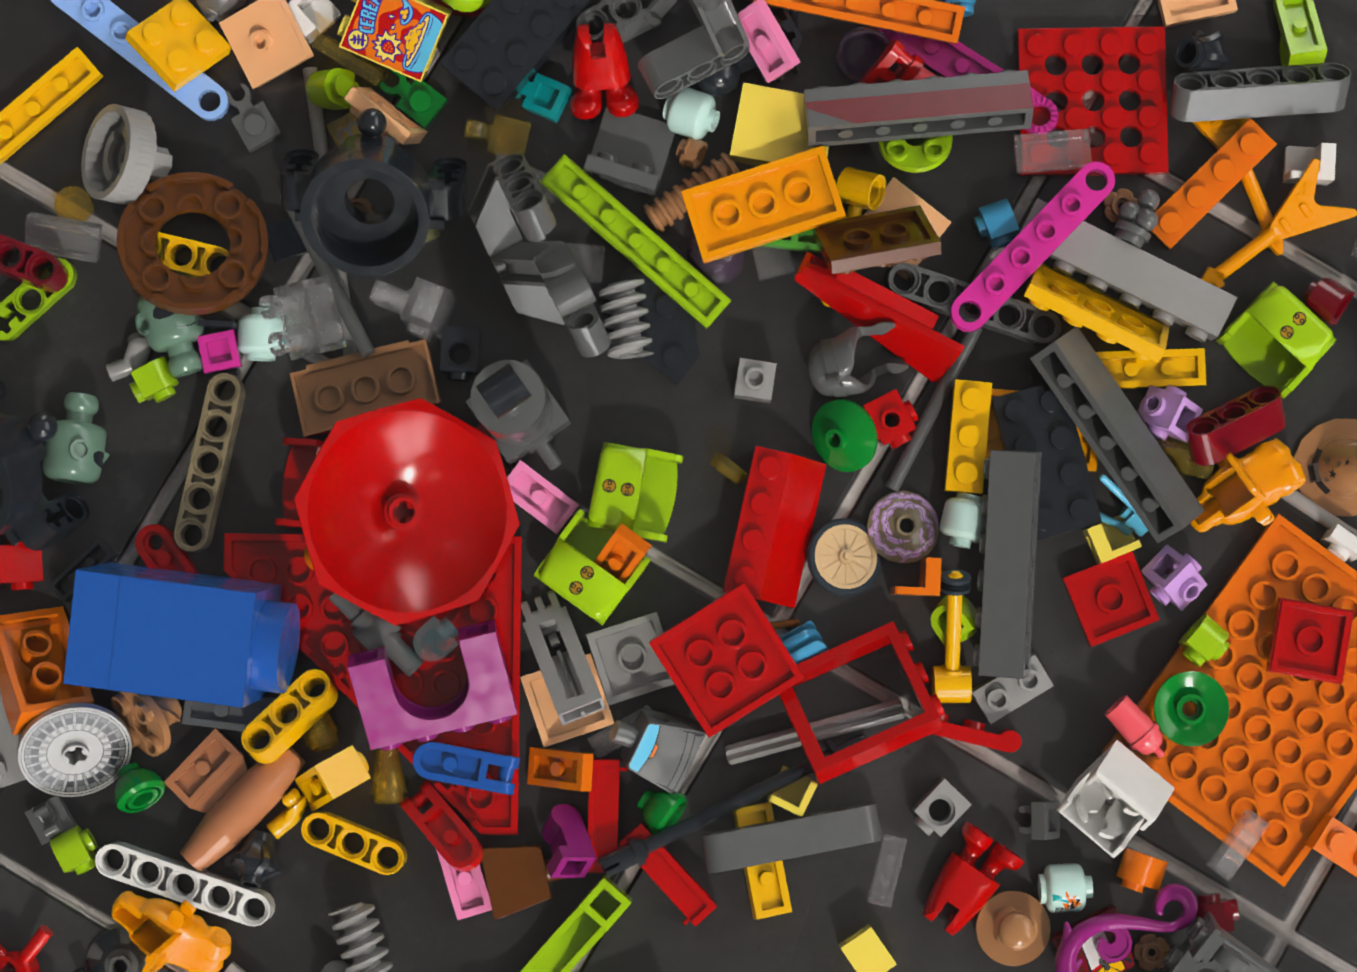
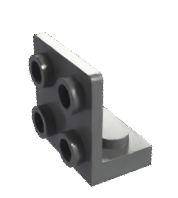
M606 107L592 153L587 156L584 172L590 177L655 197L675 133L669 130L665 122L636 113L623 118L615 117L609 113Z

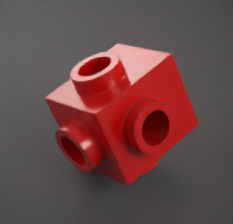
M897 389L862 406L875 424L880 447L890 444L893 450L912 440L909 433L916 429L914 422L918 420V416L909 400L902 401ZM886 416H891L895 419V427L886 425Z

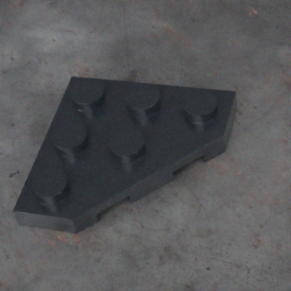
M657 230L654 231L656 235L686 260L685 251ZM630 263L617 282L644 279V284L636 287L635 292L646 294V298L639 301L637 306L648 309V313L639 317V321L650 323V328L642 331L641 336L652 338L653 342L644 346L643 350L654 354L640 358L678 385L700 356L695 319ZM603 299L596 308L602 322L613 316L601 311V306L610 302V300ZM605 328L608 334L615 331L613 329Z

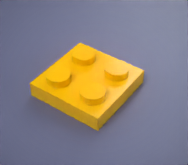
M173 0L127 31L125 38L174 92L229 55L231 51L230 44L188 0Z

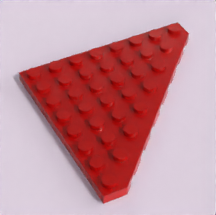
M225 533L224 571L231 578L282 584L281 602L296 603L299 608V648L358 707L348 671V655L367 651L368 649L352 634L353 628L350 626L352 622L329 600L334 592L319 585L315 572L306 564L304 559V549L306 546L304 535ZM513 536L479 601L400 624L402 629L399 632L403 634L401 639L424 660V663L410 677L389 659L396 686L408 700L422 706L443 705L461 693L468 678L459 644L458 628L495 619L516 698L517 715H513L509 720L498 724H492L489 721L476 724L474 728L466 732L456 733L452 730L439 733L436 738L429 741L419 742L415 739L403 742L397 749L412 765L415 751L427 742H441L520 758L522 536ZM489 764L486 778L497 780L500 766ZM519 768L514 769L512 783H515L513 795L429 780L443 797L470 822L479 834H519Z

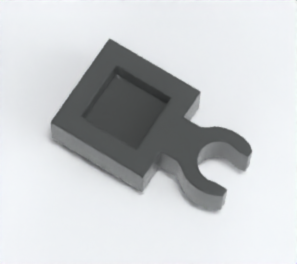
M241 83L240 85L245 91V97L241 101H235L230 92L227 91L226 98L240 112L231 120L248 151L251 153L282 136V133L265 103L262 101L253 106L250 89L244 83Z

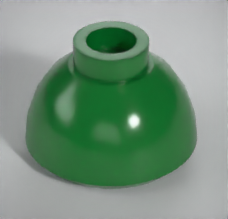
M137 763L127 764L117 773L119 780L115 787V802L118 809L122 812L135 813L145 810L162 797L166 784L155 772L146 768H139Z
M649 789L640 799L637 808L642 811L645 827L654 835L679 821L686 808L687 799L680 792L670 794L665 790L653 792Z

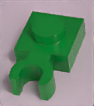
M391 70L395 76L399 77V84L395 87H389L384 82H381L379 84L380 88L388 96H399L401 99L395 105L396 108L426 130L447 104V98L426 82L415 80L411 85L408 83L405 75Z

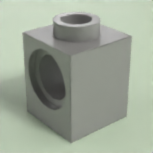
M740 358L734 398L770 404L777 363Z
M941 777L911 808L918 815L913 822L928 836L934 831L942 837L972 804L945 778ZM937 799H943L948 804V813L940 820L932 819L929 814L930 804Z

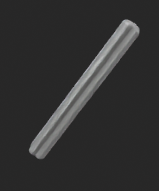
M895 699L810 722L809 724L817 741H822L903 719L905 712L901 700ZM792 727L725 746V754L728 763L733 765L802 745Z

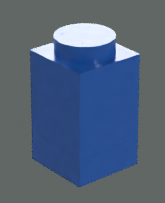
M112 562L77 569L75 572L63 684L243 708L269 696L270 692L284 694L287 691L294 674L300 641L299 608L296 603L281 602L282 584L154 569Z

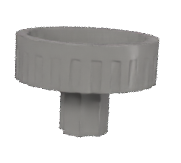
M110 104L104 107L93 120L85 139L81 162L83 184L87 193L92 198L121 205L129 204V202L135 201L144 191L149 179L156 181L168 176L172 168L173 156L169 154L167 148L157 146L155 125L147 112L118 104Z

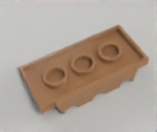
M423 339L409 343V340L374 348L375 352L367 357H362L360 352L306 365V369L290 373L304 438L307 439L330 433L336 421L422 398L435 406L442 405L428 341Z

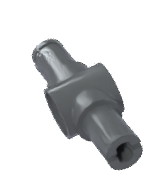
M335 593L329 598L352 622L350 624L353 628L352 634L368 650L385 646L388 658L409 677L424 663V660L401 639L403 634L399 632L402 629L400 625L394 626Z

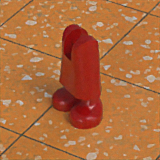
M604 23L603 42L592 43L589 24L578 25L572 55V81L577 88L569 99L571 113L578 119L583 120L596 117L602 109V90H605L606 106L610 114L622 118L632 115L638 109L639 97L637 91L628 83L631 78L629 62L616 25L614 23Z
M966 821L961 830L965 839L964 849L960 855L953 851L949 855L930 891L922 913L925 918L932 922L947 902L955 906L956 909L950 915L944 927V931L952 936L958 933L984 907L1001 886L994 879L996 875L1003 869L1018 870L1025 862L1024 859L1011 849L996 841L981 868H976L975 862L990 847L994 839L968 821Z

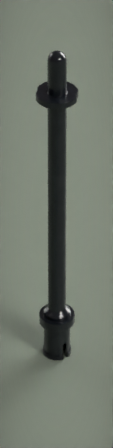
M862 733L857 734L837 745H834L833 741L828 738L824 740L825 751H823V754L826 757L868 737ZM806 759L650 837L635 839L632 836L626 839L627 844L597 857L599 864H602L601 868L606 878L609 879L611 876L635 864H638L639 867L646 864V859H648L651 852L814 773L810 762Z

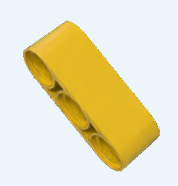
M161 232L157 234L156 250L158 257L163 264L177 274L194 278L211 274L212 261L219 256L228 257L229 255L228 250L219 246ZM182 248H190L192 251L191 261L186 265L178 266L175 261L177 252Z
M317 669L306 671L288 687L284 694H280L246 726L242 732L241 741L245 750L254 760L263 764L272 763L277 760L334 706L338 693L327 674ZM320 684L325 685V690L321 695L310 697L313 687ZM291 710L298 711L296 718L292 722L282 723L283 717L287 712ZM270 736L266 747L255 749V743L259 738Z
M316 811L307 816L302 823L301 833L307 843L384 875L394 874L406 863L407 851L403 843L331 812ZM321 818L328 823L329 834L326 838H317L313 835L311 823L314 819ZM354 832L361 835L364 841L361 852L355 853L348 850L345 844L348 833ZM383 847H392L397 851L399 859L395 866H385L380 861L379 854Z

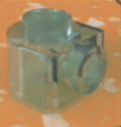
M433 616L416 632L413 640L415 652L426 661L444 659L460 645L456 639L458 629L447 617L440 621L436 616Z

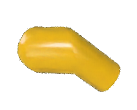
M296 788L290 789L283 795L282 803L287 808L266 825L276 839H279L300 821L308 805L306 797L301 795Z

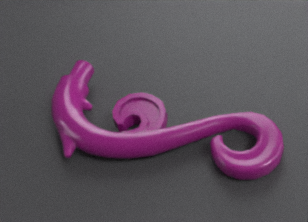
M1174 883L1162 887L1154 900V912L1162 916L1165 905L1170 901L1179 902L1182 908L1181 915L1171 922L1122 913L1090 917L1078 923L1073 929L1069 922H1065L1061 942L1055 956V972H1078L1079 967L1083 963L1081 958L1077 960L1079 950L1090 937L1103 931H1111L1114 935L1113 940L1107 942L1104 937L1099 936L1095 949L1100 958L1113 963L1123 960L1131 951L1132 939L1128 929L1152 932H1174L1185 929L1196 918L1198 910L1196 897L1184 885Z

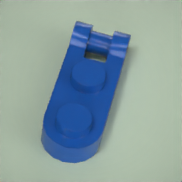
M427 742L415 751L413 766L421 777L502 794H514L515 783H512L514 769L519 768V757L441 742ZM489 764L500 766L497 780L486 778Z

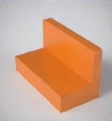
M926 557L920 559L919 587L893 586L890 587V595L940 596L942 558Z

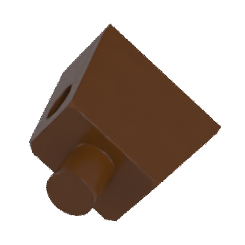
M542 844L483 847L482 863L494 920L552 898L550 882L565 879L550 877L547 865L551 859L545 860Z

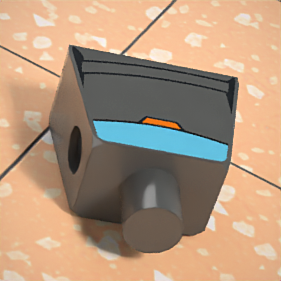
M643 709L640 711L634 725L616 720L611 728L609 740L623 746L621 757L628 769L670 794H677L706 733L697 719Z

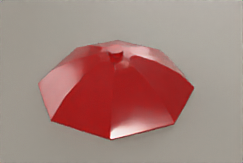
M422 398L336 421L294 497L302 532L318 584L394 626L479 601L520 525L496 440Z

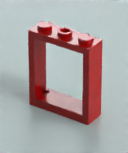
M894 621L798 663L797 666L804 675V679L779 694L819 784L942 730L940 716L945 715L942 704L936 694L929 695L924 685L929 682L926 671L921 662L914 664L909 652L914 650L910 638L905 630L898 631ZM891 644L924 713L825 757L793 687Z

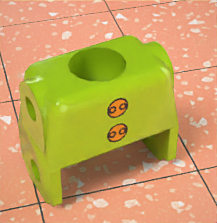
M1273 281L1245 311L1232 321L1219 335L1216 342L1220 345L1223 344L1234 361L1261 385L1279 388L1283 399L1311 372L1315 364L1337 339L1333 336L1332 330L1286 287L1278 286Z
M603 442L587 526L615 532L623 523L643 539L667 543L668 536L664 535L669 524L675 503L678 478L677 463L682 464L683 456L653 449L635 448Z
M579 509L560 534L555 545L533 576L603 626L623 597L644 572L651 559L645 556L625 584L594 562L614 533L588 527V519L583 518L586 512Z

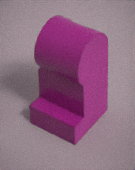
M558 804L553 807L541 829L542 837L550 845L553 855L547 865L550 877L585 878L596 859L592 843L579 811L568 804Z

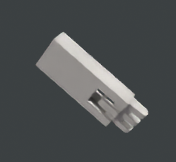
M551 590L547 592L548 600L551 603L548 606H544L540 595L533 597L538 609L531 612V607L527 601L521 602V609L526 619V622L522 624L563 726L603 710L606 706L566 606H560L555 591ZM557 631H560L567 651L561 653L558 650L556 651L558 655L551 657L544 636H548L551 647L554 649L561 646L556 634Z

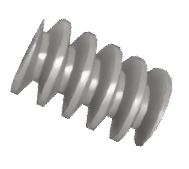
M644 279L610 283L608 287L599 291L600 298L610 300V302L601 306V311L613 316L604 320L603 325L605 328L615 330L608 335L611 343L617 344L607 351L608 357L632 359L654 354L643 350L644 346L653 342L652 338L641 336L642 331L650 328V323L639 321V317L647 314L648 309L637 306L639 301L646 298V294L635 292L636 287L644 284Z
M359 902L327 913L328 916L340 917V920L332 925V930H341L345 933L336 942L337 945H349V949L341 954L342 959H353L354 961L345 969L346 972H387L393 967L392 961L380 960L389 952L387 947L376 946L384 938L383 932H371L380 923L378 918H367V915L375 910L374 904Z

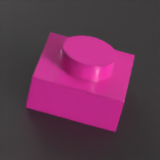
M234 329L197 337L205 374L243 367L240 351L237 346V335Z

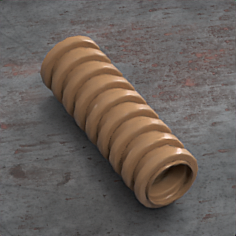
M722 152L719 160L716 161L713 158L710 160V166H701V172L698 174L695 171L692 172V178L689 180L683 178L680 186L674 184L671 192L665 190L662 192V198L655 197L653 198V204H644L643 211L655 230L662 233L665 231L664 227L666 225L671 227L674 225L675 219L682 220L684 218L683 214L687 212L681 191L739 173L740 171L732 158Z

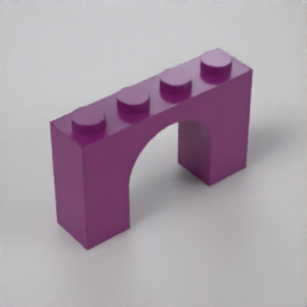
M495 619L458 628V639L468 678L465 687L456 698L439 706L416 704L408 700L399 691L393 677L385 646L348 655V671L370 750L378 748L383 751L392 750L399 747L403 742L415 739L419 742L429 741L436 738L439 733L452 730L456 733L466 732L474 728L476 724L488 721L492 724H498L509 720L513 715H517L516 698Z

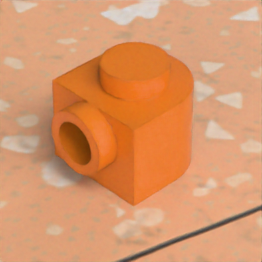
M1125 848L1116 876L1123 879L1121 886L1142 893L1145 886L1159 891L1168 862Z

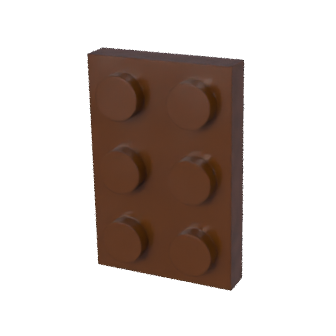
M920 205L846 218L813 229V238L832 274H849L858 269L874 266L887 267L892 263L907 260L920 261L929 256L941 254V241Z

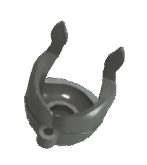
M883 321L872 326H854L834 338L830 335L815 343L808 355V372L814 388L820 394L828 397L848 398L867 392L874 385L876 378L882 374H898L908 368L907 364L892 361L873 367L859 379L850 375L854 366L857 340L862 336L886 334L896 327L895 323Z

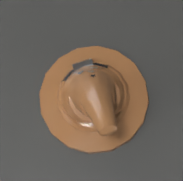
M1332 419L1315 426L1299 442L1293 458L1302 465L1306 481L1298 488V491L1334 516L1353 517L1357 515V419Z

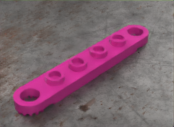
M869 26L876 36L887 43L897 39L905 46L904 50L910 55L917 54L925 61L924 66L939 76L955 77L967 73L989 74L1004 71L959 41L958 44H952ZM1031 88L1034 108H1046L1050 112L1051 117L1048 123L1043 126L1032 123L1030 129L1024 130L1036 136L1046 135L1053 131L1057 125L1058 110L1051 100Z
M1102 162L1086 164L956 298L950 308L949 315L951 322L957 329L963 332H972L981 328L1109 195L1115 185V176L1108 165ZM1094 171L1103 175L1105 179L1104 189L1099 191L1090 189L1086 184V175ZM969 302L977 306L979 310L978 320L975 322L964 321L959 315V307Z

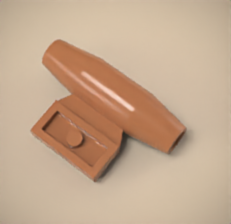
M215 728L164 781L189 808L206 813L180 851L181 855L195 869L203 872L236 847L281 800L306 763L293 748L290 747L272 763L263 764L257 762L248 769L244 757L245 754L219 729Z

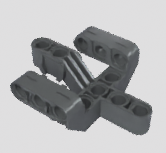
M596 0L593 7L579 15L576 20V28L578 25L589 24L590 31L595 28H601L602 31L599 34L592 35V43L603 42L604 23H614L624 44L652 28H658L662 23L661 19L677 0ZM688 0L702 26L651 51L640 59L638 69L656 99L670 97L738 62L750 51L749 40L731 0ZM625 12H635L630 18H621V15Z
M515 153L489 163L467 211L516 313L562 325L565 324L579 353L583 357H595L602 354L610 346V337L593 302L596 301V298L569 244H564L563 241L535 242L546 239L545 235L554 229L556 219L527 160L522 154ZM510 210H512L525 238L533 242H524Z

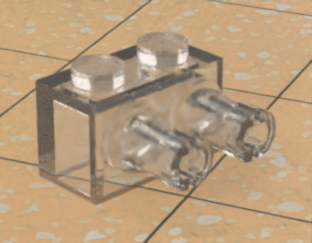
M329 275L273 288L274 295H265L260 298L259 308L269 306L268 310L260 311L263 318L273 319L280 316L283 323V331L273 332L268 337V344L278 343V346L270 348L273 355L282 356L289 353L292 361L347 347Z
M416 277L413 287L408 291L376 280L369 298L373 301L374 305L400 314V319L407 326L406 331L410 332V335L422 340L426 339L428 342L431 341L432 336L441 339L442 326H447L457 300L452 290Z

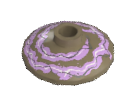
M898 491V493L892 492L875 503L869 512L866 527L869 541L876 553L890 562L907 564L917 562L931 552L937 543L940 526L938 515L929 501L917 493ZM906 519L910 521L912 529L909 533L903 532L900 529L901 520Z

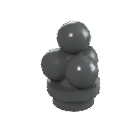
M1145 189L1138 195L1137 203L1130 201L1122 204L1119 209L1121 220H1118L1115 225L1117 230L1114 235L1115 237L1139 249L1142 248L1144 243L1149 242L1151 234L1147 231L1153 230L1158 225V215L1154 210L1159 206L1160 197L1156 191Z

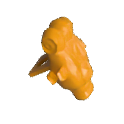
M1277 438L1260 444L1252 452L1247 453L1241 458H1237L1232 453L1227 454V459L1217 463L1219 469L1205 482L1202 493L1196 498L1205 511L1190 524L1198 532H1206L1214 526L1220 524L1234 525L1254 516L1258 523H1261L1263 526L1268 525L1275 519L1268 506L1276 503L1281 497L1290 495L1305 483L1306 478L1302 465L1293 458L1290 448Z
M125 891L117 897L112 905V918L129 932L131 941L147 955L145 958L146 964L142 972H157L166 963L175 964L186 969L188 972H219L223 968L224 960L231 953V937L228 932L223 928L207 925L201 916L194 914L196 908L187 900L178 905L166 899H148L138 896L132 891Z

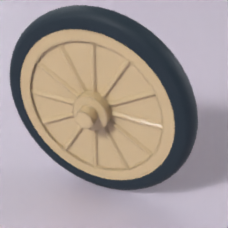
M840 518L826 522L813 534L807 549V563L812 577L824 590L835 595L853 596L864 592L872 586L881 571L882 556L876 553L871 545L867 527L856 520Z

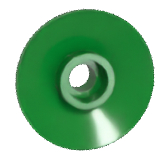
M846 399L832 400L824 404L817 411L813 419L812 439L819 456L830 467L842 472H854L868 465L873 459L878 441L876 427L868 412L859 404Z
M1187 671L1173 675L1161 685L1154 700V717L1160 726L1159 729L1168 739L1179 745L1192 747L1207 744L1223 731L1228 721L1229 702L1227 695L1215 679L1204 673ZM1188 701L1195 705V712L1190 716L1185 715L1183 712V705Z

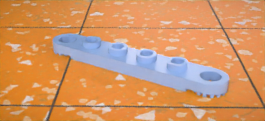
M51 0L59 9L200 118L206 121H216L227 113L230 104L226 91L204 73H201L174 92L125 40L127 31L139 23L110 0ZM207 92L216 93L220 96V105L214 111H205L201 108V98Z

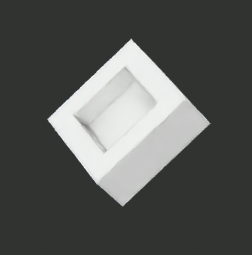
M1339 524L1326 530L1319 542L1326 546L1327 550L1343 562L1347 561L1350 563L1357 560V537Z

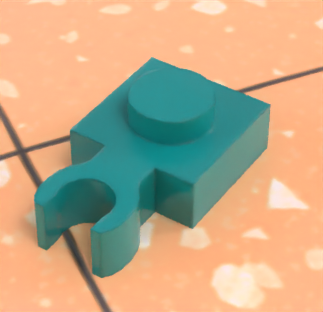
M537 73L533 83L529 81L515 98L524 97L522 107L525 110L557 123L573 90L565 84Z

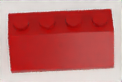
M755 446L722 592L727 593L745 582L756 600L795 608L827 464L791 453Z

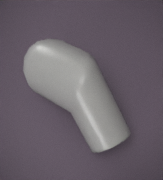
M134 332L128 337V346L124 358L106 364L108 374L113 382L131 375L130 372L147 364L151 347L148 345L145 336L139 332Z

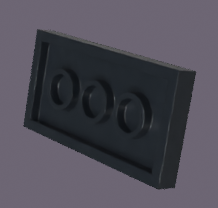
M1043 384L991 398V405L1003 449L1042 452L1037 540L1102 523L1077 427L1049 385Z

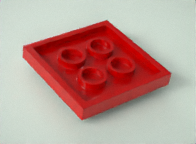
M745 582L649 641L653 651L709 738L804 679V675Z

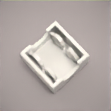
M1116 740L1075 780L1056 810L1111 857L1115 858L1126 848L1139 829L1144 831L1157 819L1175 788L1138 758L1130 749Z

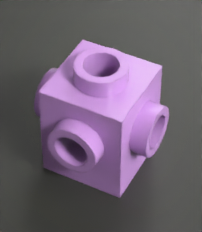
M1150 385L1137 413L1154 438L1165 441L1167 436L1188 443L1186 425L1191 420L1199 417L1203 409L1186 398L1187 393L1177 387L1167 385L1165 389Z
M1168 544L1141 570L1153 585L1149 590L1151 594L1163 605L1166 606L1170 602L1181 611L1191 601L1195 600L1207 586V583L1198 573L1202 569L1199 563L1187 553L1182 556Z

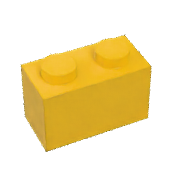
M353 745L315 765L294 780L303 796L306 797L307 803L313 812L371 777L367 772L369 771L367 760L361 752H356Z

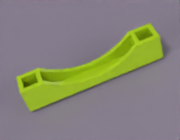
M604 874L520 972H570L630 906L632 898L611 879H607Z

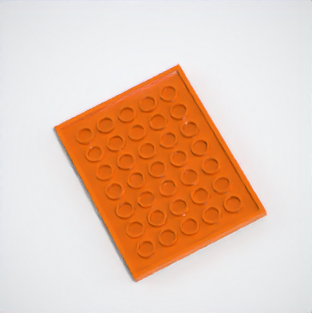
M1276 514L1274 516L1275 519L1268 524L1202 614V616L1204 614L1210 616L1229 633V637L1226 640L1230 644L1229 648L1218 660L1214 661L1211 659L1209 662H1204L1201 667H1198L1183 655L1185 648L1180 645L1136 704L1154 722V700L1159 688L1167 679L1187 671L1204 673L1215 679L1222 686L1228 698L1229 716L1223 731L1211 742L1192 747L1179 745L1162 733V744L1159 747L1165 755L1160 759L1154 752L1147 755L1140 754L1135 750L1132 752L1175 788L1168 799L1170 804L1284 887L1312 848L1305 844L1324 814L1326 813L1335 818L1357 788V571L1280 514ZM1278 598L1354 611L1342 684L1266 671ZM1191 701L1183 705L1184 714L1190 716L1195 712V705ZM1117 730L1114 736L1102 750V753H1104L1116 740L1121 742L1128 749H1130L1128 747L1129 744Z

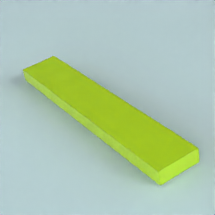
M565 154L540 181L541 185L706 329L730 304V298Z

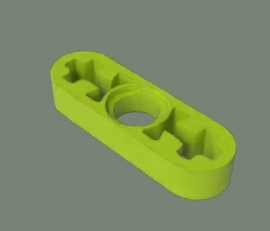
M57 258L67 268L69 277L65 287L58 292H54L50 297L48 292L22 283L0 303V317L8 319L15 313L9 309L12 304H14L18 312L26 316L23 321L20 317L15 316L9 322L10 332L0 331L1 342H10L19 337L74 287L77 281V271L70 262ZM49 265L42 270L41 280L51 276L53 265ZM29 290H37L41 295V303L34 310H26L22 305V296Z

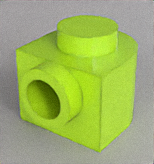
M334 68L312 73L306 84L308 98L315 106L330 110L351 108L352 105L344 100L352 87H359V84L354 81L355 71Z
M165 356L130 372L135 381L129 385L139 403L152 399L159 403L176 394L174 387L179 384V381L169 372L168 361Z
M963 595L961 642L969 639L977 632L975 625L976 609ZM947 596L942 598L931 615V626L944 646L946 645Z
M1207 614L1201 616L1178 641L1185 648L1183 655L1198 667H1201L1204 662H1209L1211 659L1214 661L1218 660L1230 646L1226 641L1229 633Z
M76 825L50 840L53 853L64 873L75 871L77 875H81L96 867V854L94 850L98 848V845L88 828L82 831Z

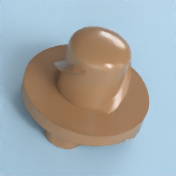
M121 691L111 698L110 702L113 710L123 720L129 730L132 748L137 747L152 757L159 756L168 750L171 743L169 726L176 721L181 722L182 708L178 699Z
M1009 890L993 895L978 912L975 931L980 947L991 959L1003 965L1020 966L1033 961L1044 951L1050 938L1051 926L1045 908L1036 898L1022 891Z

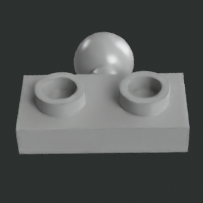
M1031 653L1030 675L1024 679L991 677L973 688L972 696L988 723L992 724L1054 685L1037 656Z

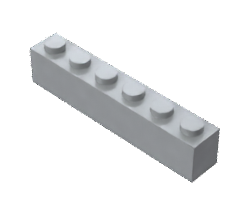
M1038 198L1036 199L1019 233L1048 203ZM1085 221L1047 258L1054 262L1052 267L1058 272L1067 276H1072L1073 273H1076L1087 279L1085 283L1087 286L1102 293H1105L1108 289L1120 295L1118 300L1121 303L1134 309H1139L1142 306L1152 311V317L1163 324L1172 326L1173 322L1187 328L1185 331L1186 335L1200 342H1205L1206 339L1212 341L1219 336L1238 298Z

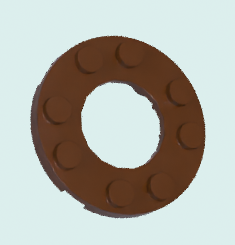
M200 172L172 174L145 186V190L132 203L129 202L125 208L117 231L118 259L129 284L149 303L176 314L204 315L215 313L243 299L259 281L267 261V227L256 203L236 189L232 182L215 175ZM189 212L206 214L217 220L226 230L230 241L229 255L220 267L211 274L196 278L178 275L171 271L159 259L155 247L157 234L163 225L176 215Z

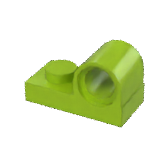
M1273 0V8L1281 33L1279 43L1281 66L1324 63L1328 49L1314 1Z

